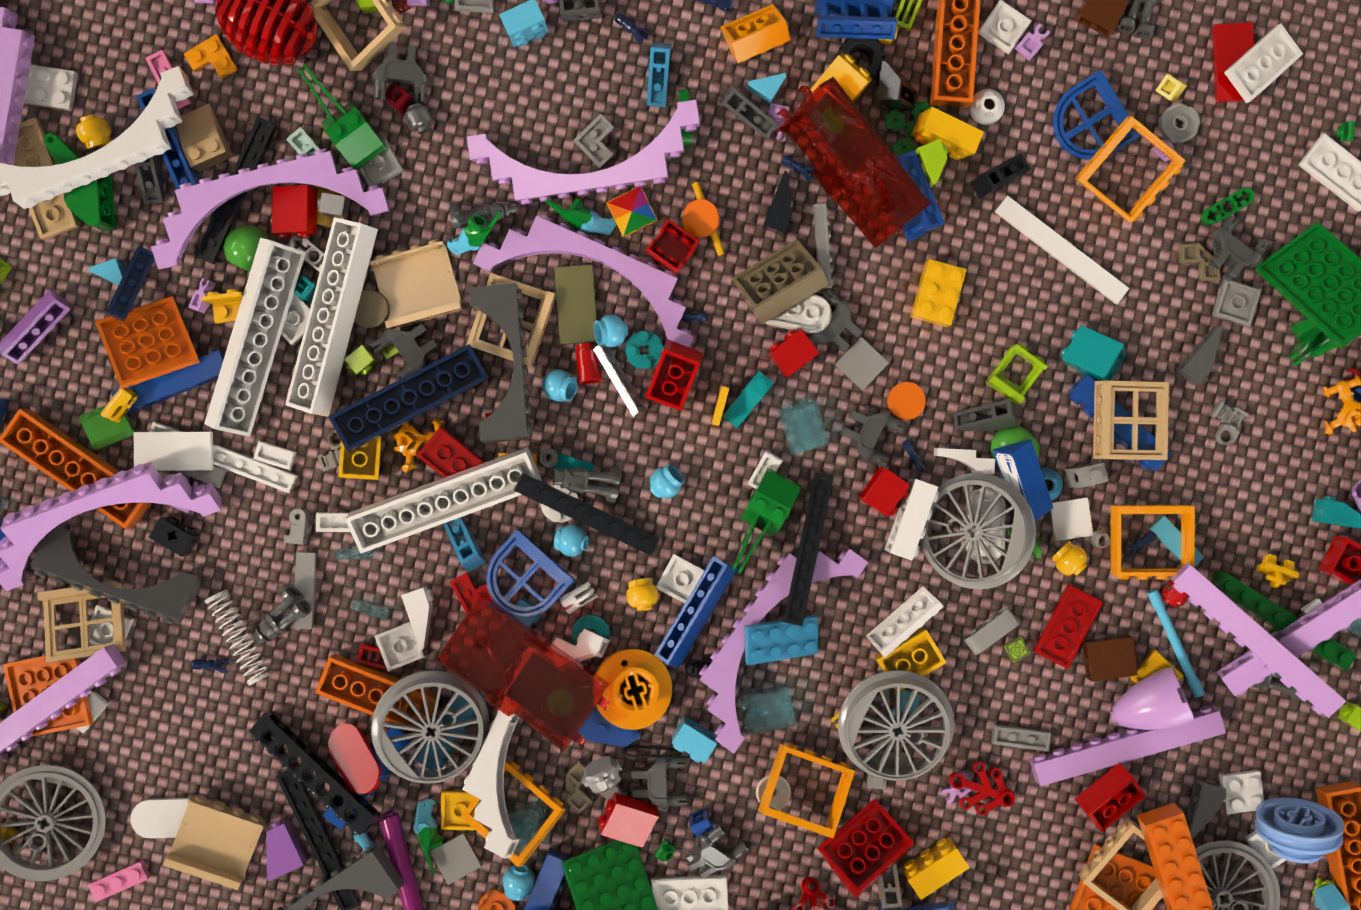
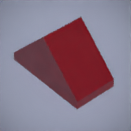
M391 83L386 88V101L402 116L407 111V108L414 104L413 99L396 83Z

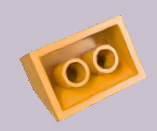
M773 4L720 26L730 52L737 63L745 62L758 54H764L767 50L782 46L791 40L786 20Z

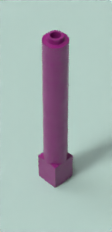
M393 810L384 812L379 820L389 858L405 882L398 890L403 910H424L399 814L397 812L394 813Z

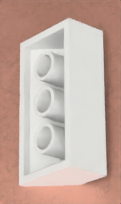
M909 478L908 484L910 486L908 489L910 492L904 500H901L884 550L913 560L919 553L920 546H918L920 539L924 538L926 533L924 526L926 520L929 521L932 516L933 510L931 506L933 502L937 501L939 491H937L938 486Z

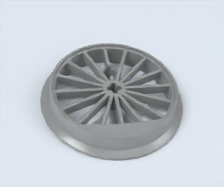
M984 473L959 475L939 486L937 489L939 491L937 501L933 502L931 506L933 510L932 516L929 521L926 520L924 526L926 533L924 538L920 539L923 551L932 567L948 581L969 589L997 587L1018 575L1029 561L1036 539L1034 516L1024 496L1009 482L997 476ZM969 485L982 486L975 520ZM961 487L965 489L969 518L952 493ZM986 487H989L999 494L979 521ZM947 495L950 496L963 519L958 518L940 505ZM1002 495L1012 504V507L982 524ZM938 507L953 519L945 523L933 520V516ZM1015 509L1013 524L985 528L990 523ZM955 521L961 525L959 532H955L952 528ZM932 523L946 526L950 534L932 536ZM1012 527L1011 538L986 533V531ZM976 528L979 534L974 536V532H971V530ZM964 535L939 552L936 551L932 540ZM984 536L1009 542L1007 553ZM966 539L950 563L946 565L939 555ZM984 542L1005 556L1001 570ZM969 543L963 574H960L951 569V567ZM979 544L997 571L992 576L984 577ZM973 545L975 547L980 577L967 576Z
M900 670L881 672L859 683L846 697L838 718L839 739L849 759L861 770L872 776L894 781L916 778L931 770L949 749L955 726L953 710L944 692L928 678L913 672ZM896 687V717H893L882 691L884 689ZM900 688H911L913 691L900 718ZM878 692L882 696L891 717L890 719L872 703ZM917 692L927 695L928 698L906 718ZM931 702H935L940 709L937 712L912 721ZM869 707L886 722L867 716L866 713ZM942 716V727L919 726L922 723ZM866 720L882 727L860 726L862 721ZM858 733H880L855 743ZM911 733H920L916 738L911 737ZM924 733H941V736L937 743L924 738ZM883 739L865 757L857 750L860 747ZM903 739L924 757L922 761L916 764L913 763ZM899 740L903 745L911 766L899 768ZM889 742L879 765L869 761ZM895 742V768L884 767ZM923 742L935 748L927 755L917 745Z
M443 671L418 672L396 682L381 697L372 718V741L381 761L396 775L417 783H439L459 776L472 766L475 757L479 755L482 741L489 733V714L482 696L463 678ZM424 687H438L432 718L429 716ZM447 688L454 691L455 693L445 708L441 709L436 716L441 689ZM421 689L427 720L422 716L407 693ZM461 695L468 703L454 711L450 706L456 697ZM401 697H404L422 722L393 705ZM470 707L473 708L476 718L456 722L458 715ZM392 710L417 726L385 722L388 712ZM446 714L451 715L453 718L449 722L442 720ZM478 723L477 735L446 731ZM384 727L417 732L389 738ZM428 727H430L431 729L434 728V732H432L431 730L428 731ZM445 736L475 741L471 749L467 750ZM417 737L399 750L392 743ZM441 740L466 755L456 763ZM421 741L408 762H406L401 754ZM427 741L421 771L412 769L410 767L411 763ZM431 741L438 771H424ZM435 741L451 761L452 766L441 770Z
M41 765L18 771L0 784V812L5 811L33 819L0 823V828L34 824L6 840L3 839L0 830V867L22 879L51 881L76 872L93 857L103 839L106 818L104 806L98 792L83 776L64 767ZM29 780L42 781L44 807ZM47 782L58 784L50 808ZM24 783L37 808L13 789L17 785ZM61 787L72 788L73 790L54 810ZM76 790L85 796L86 799L56 813ZM9 794L33 813L7 807L3 803ZM86 802L89 803L92 813L58 817ZM93 818L92 829L63 822L65 820ZM62 827L90 834L87 845L85 846ZM36 828V831L16 854L7 846L6 843ZM58 832L82 851L72 858ZM51 834L65 857V862L54 864ZM35 837H42L44 844L37 843ZM27 845L34 851L31 862L18 856ZM47 845L48 865L36 864L35 861L39 851Z
M1214 841L1195 848L1202 872L1211 886L1207 885L1214 910H1233L1237 904H1239V908L1237 907L1236 910H1248L1246 904L1259 906V910H1279L1280 888L1277 877L1267 860L1256 850L1234 841ZM1225 853L1219 877L1215 854ZM1231 854L1240 855L1241 858L1227 876ZM1207 856H1210L1214 882L1200 861ZM1248 860L1252 864L1253 869L1233 882ZM1258 874L1260 885L1235 889ZM1262 890L1261 902L1233 896Z

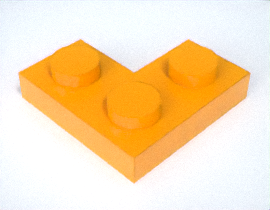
M217 34L184 53V56L195 72L212 63L219 77L223 79L238 70V67Z

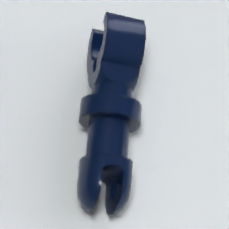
M697 0L702 4H710L713 8L718 7L726 13L732 12L734 3L731 0Z
M616 14L615 22L625 27L628 33H632L638 42L642 43L644 38L647 39L649 33L645 29L636 27V23L627 20V17L623 14Z
M785 155L782 158V163L785 166L795 169L797 174L800 172L809 182L813 181V177H810L808 173H813L814 176L817 175L816 169L803 166L804 163L796 162L789 155Z
M687 311L683 314L681 320H686V322H691V320L705 322L708 319V315L705 312L691 313V311Z
M909 439L904 441L902 445L910 456V462L913 461L920 475H922L920 468H923L926 473L927 469L919 458L920 454L916 453Z
M1148 532L1144 537L1136 538L1133 543L1122 546L1121 550L1132 548L1125 557L1131 556L1137 549L1141 550L1145 544L1153 542L1157 535L1154 532Z
M194 659L191 662L193 669H206L207 671L214 669L220 673H227L226 668L221 667L225 664L230 665L227 660L214 662V660L210 659L208 661Z

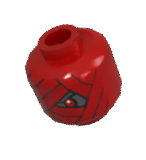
M1169 579L1161 591L1164 597L1163 600L1176 608L1177 606L1185 605L1190 596L1185 592L1182 594L1173 587L1175 583Z

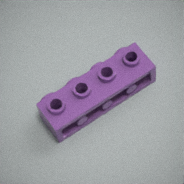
M49 289L0 342L1 355L19 365L68 313L70 307L67 300Z

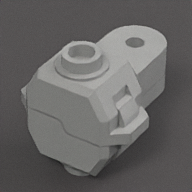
M603 756L592 761L584 768L585 773L581 777L582 782L586 788L590 787L593 793H603L607 801L612 799L614 793L624 795L619 785L621 780L620 771L623 770L619 760H614L612 756Z

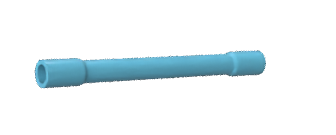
M1157 588L1147 592V595L1157 612L1186 676L1189 688L1194 698L1201 697L1205 692L1165 608L1164 601Z

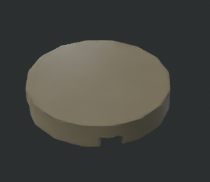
M362 291L354 319L355 322L364 328L374 329L380 327L389 316L390 307L388 300L377 291Z

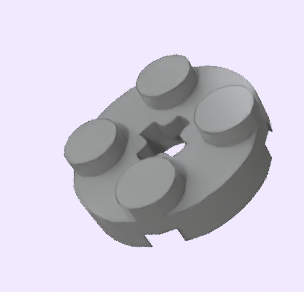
M1181 103L1174 104L1167 108L1159 117V130L1166 141H1169L1171 144L1184 143L1196 135L1200 125V118L1196 110L1191 106L1188 107ZM1176 119L1183 121L1181 128L1176 127Z

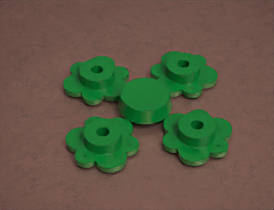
M927 101L915 102V109L911 111L915 121H917L920 111L924 112L931 108L928 106ZM892 109L890 114L885 115L887 120L885 127L892 129L894 132H897L899 128H904V134L906 135L904 139L898 138L893 146V151L899 157L915 149V145L912 144L911 140L915 137L911 136L916 122L910 121L906 124L904 113H900L897 109Z

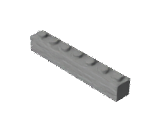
M814 204L816 258L829 284L822 289H831L834 281L831 279L833 268L830 267L832 255L829 253V250H831V243H829L830 231H828L830 221L827 219L829 207H826V204Z

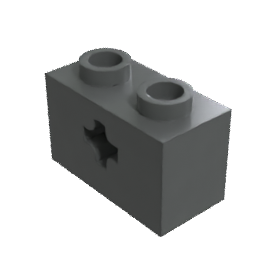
M559 0L563 22L601 18L599 0Z

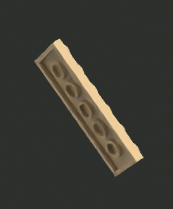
M33 118L20 124L14 166L43 167L56 165L51 153L44 144L43 138L45 134L39 119ZM65 193L29 208L40 239L46 240L80 227L76 215L67 207L64 201Z

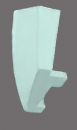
M302 127L298 128L286 139L300 155L307 153V155L312 156L316 155L315 151L320 150Z

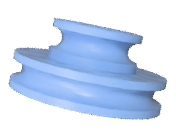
M1288 797L1272 798L1261 802L1257 806L1255 830L1264 841L1272 845L1271 848L1274 853L1281 858L1296 863L1318 862L1323 854L1335 852L1342 846L1344 821L1336 812L1316 802Z

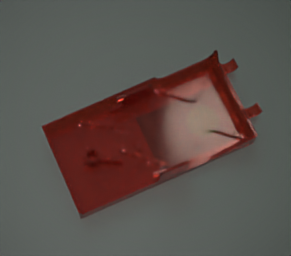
M834 76L820 84L813 92L809 87L801 86L797 92H802L805 95V100L792 115L786 109H781L777 113V115L784 117L785 123L775 131L787 133L811 160L814 167L812 174L819 181L828 197L830 196L834 202H837L876 249L931 203Z
M484 595L478 596L435 660V662L441 663L486 695L484 699L508 717L513 714L517 715L562 752L565 751L572 740L581 747L585 737L578 731L596 704L600 705L604 710L610 704L603 697L610 683Z

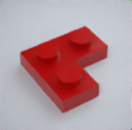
M468 572L450 581L467 616L494 602L489 594L487 584L476 589Z

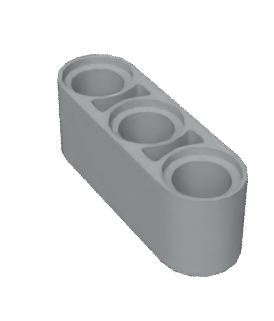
M1006 606L970 631L963 640L974 655H977L1013 630L1020 622L1010 608Z

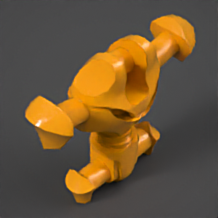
M1355 375V379L1349 381H1338L1335 386L1330 388L1323 387V395L1329 398L1330 395L1339 392V400L1344 403L1342 405L1343 408L1336 415L1337 419L1330 423L1324 421L1325 434L1333 435V429L1340 425L1348 427L1353 433L1357 432L1356 427L1361 426V402L1354 400V392L1350 390L1352 387L1361 386V378L1358 375Z
M435 419L431 422L434 424L435 432L442 426V423H445L444 420ZM409 422L403 424L398 433L392 436V440H397V447H394L393 450L406 456V465L401 467L405 473L412 469H417V466L413 465L414 456L417 455L423 444H426L435 434V432L430 431L426 434H421L413 425H409Z

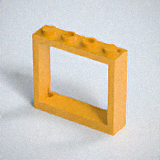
M1127 116L1074 179L1125 221L1132 223L1142 216L1143 212L1141 211L1146 206H1150L1155 201V195L1169 185V179L1181 171L1182 164L1186 160L1135 118ZM1133 128L1172 160V162L1126 213L1087 180Z
M1111 505V574L1117 576V579L1128 580L1130 576H1136V579L1142 580L1149 579V576H1156V579H1168V576H1174L1181 569L1121 568V514H1181V568L1187 562L1194 567L1195 506Z
M788 742L786 746L780 744L758 811L778 820L834 838L855 771L849 768L850 764L841 761L838 764L833 763V758L822 755L821 758L814 756L815 752L805 748L803 752L797 750L798 746ZM786 753L842 772L825 826L769 806Z
M505 760L504 773L506 770L554 810L520 854L515 850L512 857L508 858L517 867H523L566 809L562 806L564 803L559 798H552L548 794L549 790L541 784L539 786L535 784L533 776L527 772L525 774L519 770L520 766L511 760L509 762ZM475 797L460 817L486 839L492 829L473 819L475 808L481 802L479 798Z

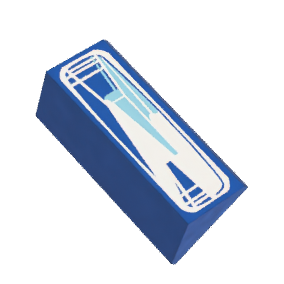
M1032 439L993 449L1002 479L1012 484L1024 496L1032 510L1034 520H1038L1053 509Z

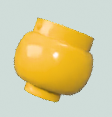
M95 114L80 118L81 122L76 126V133L87 149L112 142L110 137L111 127L107 120L102 117H96Z
M1070 541L1052 557L1058 571L1066 576H1070L1073 573L1077 576L1088 566L1085 563L1088 559L1086 551L1079 545H1073Z
M643 578L628 582L629 588L626 592L628 604L633 608H637V611L651 610L652 605L656 604L659 598V592L653 584V579Z

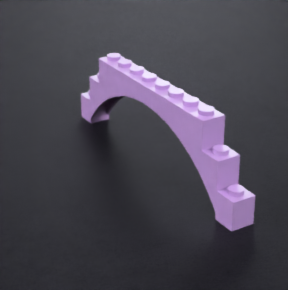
M0 7V163L13 165L35 36L16 29L18 14L7 8Z
M696 100L678 102L677 110L669 123L647 147L620 164L584 174H557L526 166L501 152L490 142V136L487 134L467 136L470 160L476 162L477 165L487 164L488 160H490L492 180L499 182V185L509 184L510 180H512L515 201L521 202V205L532 204V200L540 199V202H546L547 198L551 200V197L557 196L559 199L570 198V194L576 193L578 196L589 195V191L595 190L597 193L608 192V188L614 187L615 190L627 189V185L642 187L646 186V182H653L654 184L665 183V180L669 179L666 156L669 155V158L680 157L681 153H685L682 129H685L686 132L697 130L696 127H700V119Z
M326 149L315 151L316 155L308 156L307 153L297 155L296 160L289 161L288 158L277 160V164L269 166V163L257 166L258 169L250 171V168L238 170L239 174L232 176L230 173L218 175L219 179L211 180V178L199 180L200 184L193 186L192 183L179 185L180 189L175 190L182 214H180V211L167 213L168 217L163 218L170 242L168 239L156 241L157 245L151 246L158 270L181 265V257L192 235L215 209L233 197L261 186L278 183H301L324 187L354 200L366 208L370 216L390 211L384 188H379L378 185L368 187L367 192H364L359 171L348 167L341 169L342 173L339 174L333 152H327Z
M545 215L535 217L527 237L525 236L526 233L522 230L515 228V231L509 229L500 250L498 249L499 246L494 243L488 242V244L482 242L473 262L475 266L494 273L495 269L509 262L539 254H569L591 259L617 271L643 293L657 313L668 340L690 347L694 339L690 330L685 328L677 329L686 307L683 306V302L677 299L669 300L678 281L675 273L669 270L660 271L657 269L658 266L651 262L644 264L635 255L630 254V256L622 254L623 250L617 247L608 248L605 246L606 243L599 239L590 240L587 238L588 235L581 231H577V233L572 232L570 227L563 223L559 225L552 223L553 219Z
M148 462L139 464L127 471H120L114 476L102 478L93 484L83 485L77 490L65 492L56 498L46 499L40 504L28 506L19 512L9 513L4 517L1 530L6 537L0 540V557L2 558L0 560V585L6 591L24 585L28 573L25 570L26 561L34 547L53 528L85 511L122 503H158L195 511L204 517L221 510L222 498L211 482L198 485L193 489L181 472L174 475L170 474L163 479L153 464Z
M847 549L846 552L843 550L837 557L838 564L818 551L812 583L837 576L851 575L854 578H858L869 562L851 549ZM790 553L787 556L782 555L777 562L779 567L776 572L773 570L766 578L768 581L766 586H760L755 593L757 598L754 603L749 602L743 610L746 612L742 619L738 617L732 627L735 629L732 634L727 633L721 641L724 644L720 650L716 649L711 655L710 659H712L710 665L707 666L705 664L699 672V675H701L699 680L717 692L716 696L712 694L706 704L709 705L707 710L725 723L724 725L720 724L715 730V740L733 754L745 739V736L740 732L735 706L737 671L745 649L744 626L758 624L775 605L789 595L797 559Z

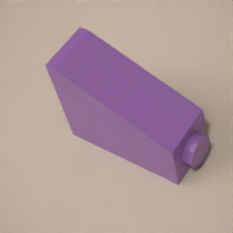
M290 818L285 821L279 819L271 824L272 827L266 832L268 881L303 866L309 860Z

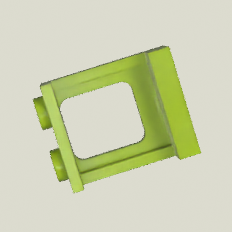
M1022 344L1012 345L985 381V383L1007 399H1010L1015 405L1022 403L1025 399L1023 396L1042 370H1046L1048 367L1044 364L1045 361L1041 357L1031 355L1028 352L1029 349ZM1016 354L1033 366V369L1020 386L1015 385L1003 376L1004 369Z

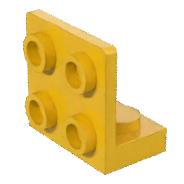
M238 289L227 290L225 294L209 292L207 296L201 297V300L212 304L215 324L230 323L236 320L244 292H239Z

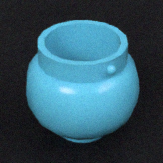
M606 315L594 322V337L599 346H619L628 335L626 322L622 321L617 315Z
M556 369L544 377L542 387L549 399L556 402L564 400L569 402L574 398L578 384L577 379L572 377L570 373Z
M671 464L656 469L650 476V490L658 498L669 499L678 494L681 485L684 483L682 474Z
M574 524L559 526L554 538L555 550L561 551L562 554L569 557L580 555L582 551L587 549L589 537L584 529Z
M525 864L523 867L513 865L508 868L503 875V887L506 897L515 901L525 900L529 897V893L535 885L533 871Z

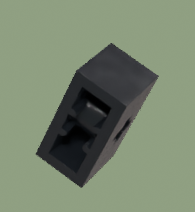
M167 516L159 518L149 538L177 555L184 557L190 554L200 535L195 533L196 530L194 528L181 525L177 518Z

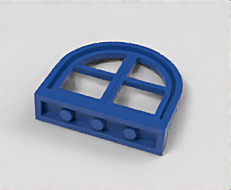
M1101 70L1068 90L1059 100L1053 114V132L1058 144L1068 154L1083 160H1090L1099 149L1088 150L1080 148L1069 140L1070 138L1088 128L1101 148L1103 143L1092 125L1110 113L1118 126L1129 116ZM1094 86L1107 108L1088 119L1075 97ZM1072 101L1084 122L1065 133L1063 117L1067 106ZM1131 128L1109 155L1141 135Z
M519 529L515 530L492 557L486 575L487 588L495 604L503 611L519 617H530L545 612L555 604L569 586L576 582L575 578ZM516 545L534 561L521 578L502 562ZM500 566L517 580V583L504 597L497 583V574ZM539 567L559 583L545 599L526 583ZM524 586L540 603L531 607H520L509 601Z

